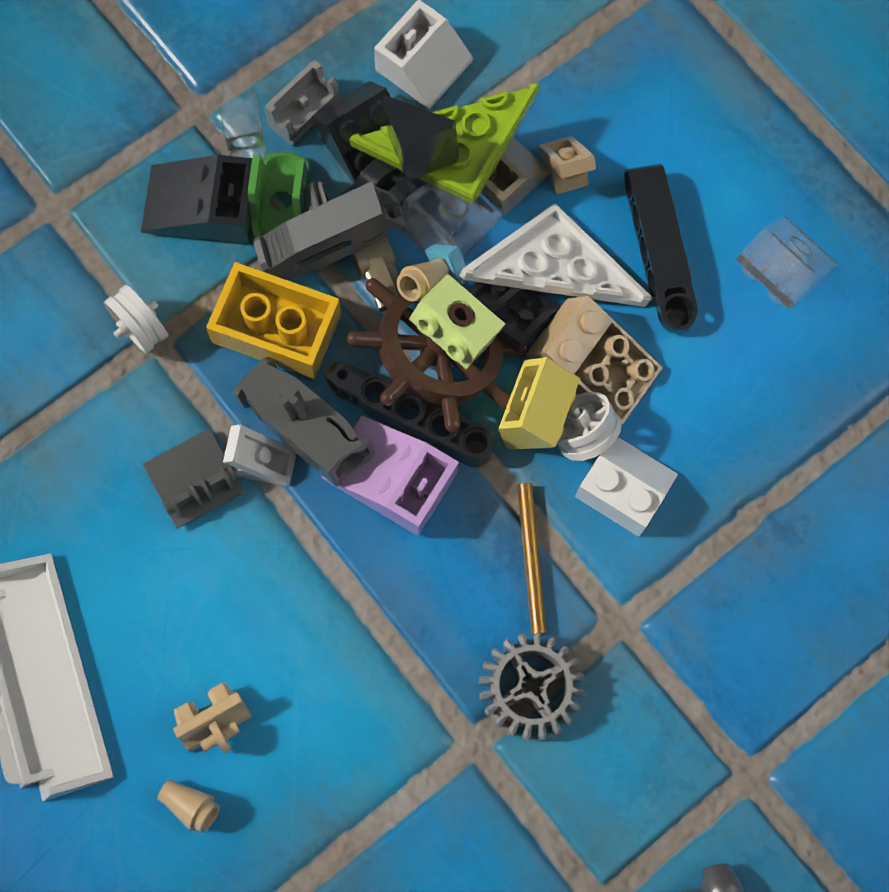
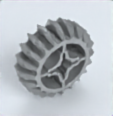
M539 633L534 634L532 645H527V639L524 634L518 635L517 648H515L511 640H504L503 646L507 652L505 655L499 649L494 648L491 651V655L498 662L497 665L485 661L482 666L485 671L492 674V677L481 676L478 682L480 685L490 686V690L479 694V698L482 701L493 700V704L485 708V714L488 716L496 711L501 714L496 719L494 726L499 728L507 720L511 723L507 735L513 737L517 728L521 727L523 728L522 739L524 741L530 739L531 729H536L539 740L546 739L545 726H548L554 735H558L561 732L557 722L558 719L567 726L573 722L572 717L566 710L568 709L572 712H579L581 710V705L571 700L572 697L578 698L585 695L584 689L573 687V683H578L584 679L583 673L571 674L570 672L571 669L579 664L577 658L571 659L566 663L562 658L568 653L569 648L563 646L558 653L554 652L552 648L556 643V639L550 637L545 647L540 646L541 635ZM522 657H540L551 663L554 667L542 672L535 671L529 666L527 661L524 662ZM511 662L515 669L517 686L510 690L509 693L501 696L499 687L500 675L505 666ZM524 677L529 678L531 682L548 678L538 688L537 691L541 693L539 696H535L533 692H527L526 694L523 692L518 696L514 695L518 694L526 684L523 681ZM561 677L563 695L558 708L553 712L549 706L550 701L548 700L546 689L548 685ZM519 702H528L534 707L536 712L539 711L542 718H524L514 713L508 707Z

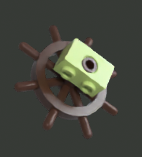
M449 274L435 285L419 302L408 301L401 294L396 296L375 278L367 280L365 284L367 291L388 309L380 321L378 333L351 332L347 337V342L352 347L378 348L381 361L394 380L380 395V401L383 405H392L405 391L423 401L442 405L445 428L451 433L457 432L460 428L457 405L469 402L483 392L503 410H506L510 395L493 380L500 371L503 356L525 357L530 348L526 345L517 353L500 341L496 336L505 325L502 320ZM399 319L417 335L398 334ZM403 350L420 351V355L411 363ZM480 354L482 355L481 370L473 363ZM451 364L469 380L454 382ZM430 365L436 366L438 380L424 374Z

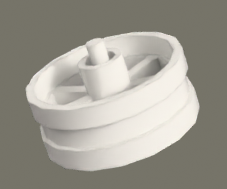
M124 285L114 297L110 296L103 302L108 312L117 322L115 325L118 329L113 333L118 339L122 335L130 338L145 354L154 349V345L158 342L161 343L169 336L161 322L157 319L154 311L159 305L155 301L150 304L143 301L129 286Z
M586 392L576 395L575 401L569 408L563 425V434L558 440L557 445L564 457L572 461L591 459L608 450L621 432V420L607 397L598 392Z

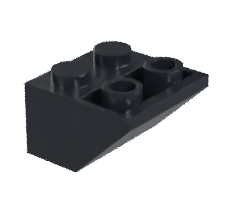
M368 81L311 117L327 149L353 183H355L363 169L376 158L352 147L350 144L351 136L355 134L365 135L381 130L380 127L387 126L382 100L385 95L391 96L386 87L372 81Z

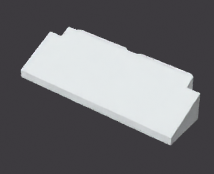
M51 553L0 564V762L4 778L9 784H20V788H24L38 783L43 802L113 777Z

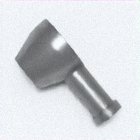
M722 863L703 869L702 887L682 892L744 891L729 864Z

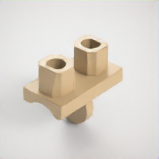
M222 682L207 693L213 705L200 713L194 702H187L174 710L177 726L173 730L178 740H181L189 753L200 746L206 752L219 745L224 754L230 752L232 748L227 739L240 733L237 725L252 717L237 692L234 693L226 683Z

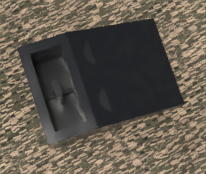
M213 155L151 165L141 232L250 243L252 227L248 201V185L252 158Z

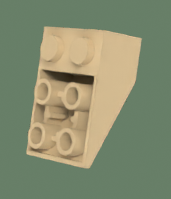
M589 296L566 299L526 353V356L530 359L547 357L578 376L580 381L576 389V395L586 392H598L605 395L621 420V425L624 424L663 368Z

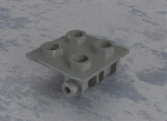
M210 428L142 464L177 529L245 493L231 465L223 463L224 454Z

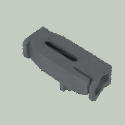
M322 181L316 184L309 182L306 184L307 188L303 189L309 211L285 221L264 236L255 238L253 243L262 270L268 274L288 280L316 271L365 249L383 239L391 229H399L405 226L406 223L395 194L378 188L373 181L330 201ZM385 205L392 206L395 218L392 219L388 216Z
M270 357L263 358L234 387L233 394L242 407L248 408L251 406L256 416L265 424L269 431L335 487L343 481L347 474L370 461L375 453L373 445L368 438L363 437L359 440L354 429L341 414L296 377L279 370Z

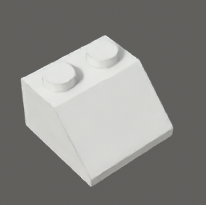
M618 437L608 450L599 455L581 483L575 497L639 537L665 498L678 474Z

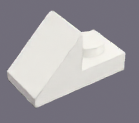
M234 425L230 429L223 463L233 466L234 472L239 478L289 486L297 453L287 445L243 425Z

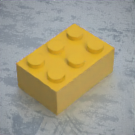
M234 262L206 329L213 344L258 360L270 357L276 366L315 380L341 317L340 299Z

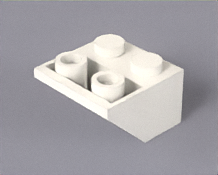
M417 0L374 47L375 70L428 109L436 103L473 61L472 55L448 20L421 0Z

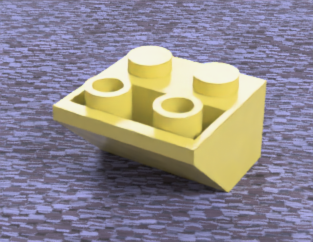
M547 357L524 360L499 426L504 446L510 450L556 447L558 440L563 434V425L569 408L575 401L576 389L580 378Z

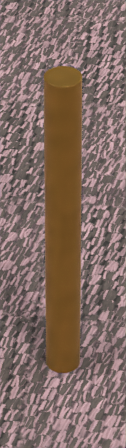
M521 483L517 485L531 633L533 636L535 633L545 635L547 634L533 488L532 483Z

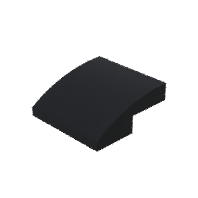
M477 282L467 290L505 323L496 337L517 353L546 328L561 307L560 304L534 290Z

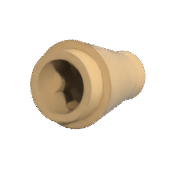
M435 258L429 262L403 268L397 278L399 293L408 301H421L435 285L449 274L448 266L442 259Z
M172 779L163 785L158 794V800L165 804L191 832L195 830L200 833L206 832L214 823L220 811V805L214 802V796L179 784Z

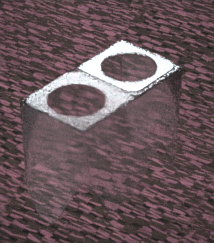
M225 84L220 115L229 155L252 158L253 154L261 155L263 159L267 155L255 89H252L248 100L244 101L240 96L234 94L231 86Z

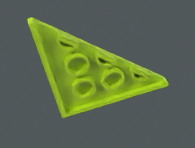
M537 83L529 84L528 88L511 93L505 91L480 98L479 102L459 108L456 105L433 112L455 121L459 158L455 164L418 178L474 205L538 96L540 85ZM387 126L380 127L381 130L365 135L355 134L351 136L350 144L352 147L403 171L389 139Z

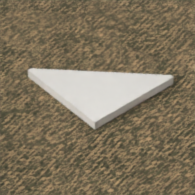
M556 204L550 206L468 264L459 275L463 280L574 297L589 296L594 300L646 307L653 298Z

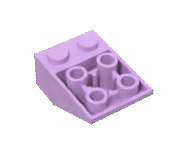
M361 416L353 429L359 440L366 437L371 441L375 453L370 461L347 474L337 488L419 536L458 474L459 462L426 442ZM322 476V479H323V480H325L326 482L332 484V483L329 482L324 476Z

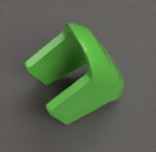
M275 152L266 155L262 159L261 155L253 154L248 185V201L251 227L255 238L264 236L285 221L304 212L305 195L303 189L307 188L309 163L305 157L291 152ZM285 193L289 195L292 199L291 206L284 211L274 209L271 205V200L276 194Z

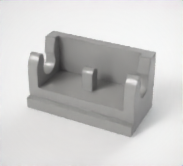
M313 60L264 106L268 126L290 145L295 146L315 127L311 117L341 99L336 80L332 77L327 81L323 75L322 66Z

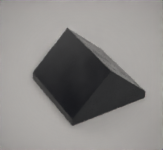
M384 96L382 105L389 139L407 181L457 162L459 150L454 120L395 98Z

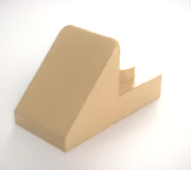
M573 136L539 145L545 167L551 171L549 178L557 194L588 185L587 172L596 169L595 158Z

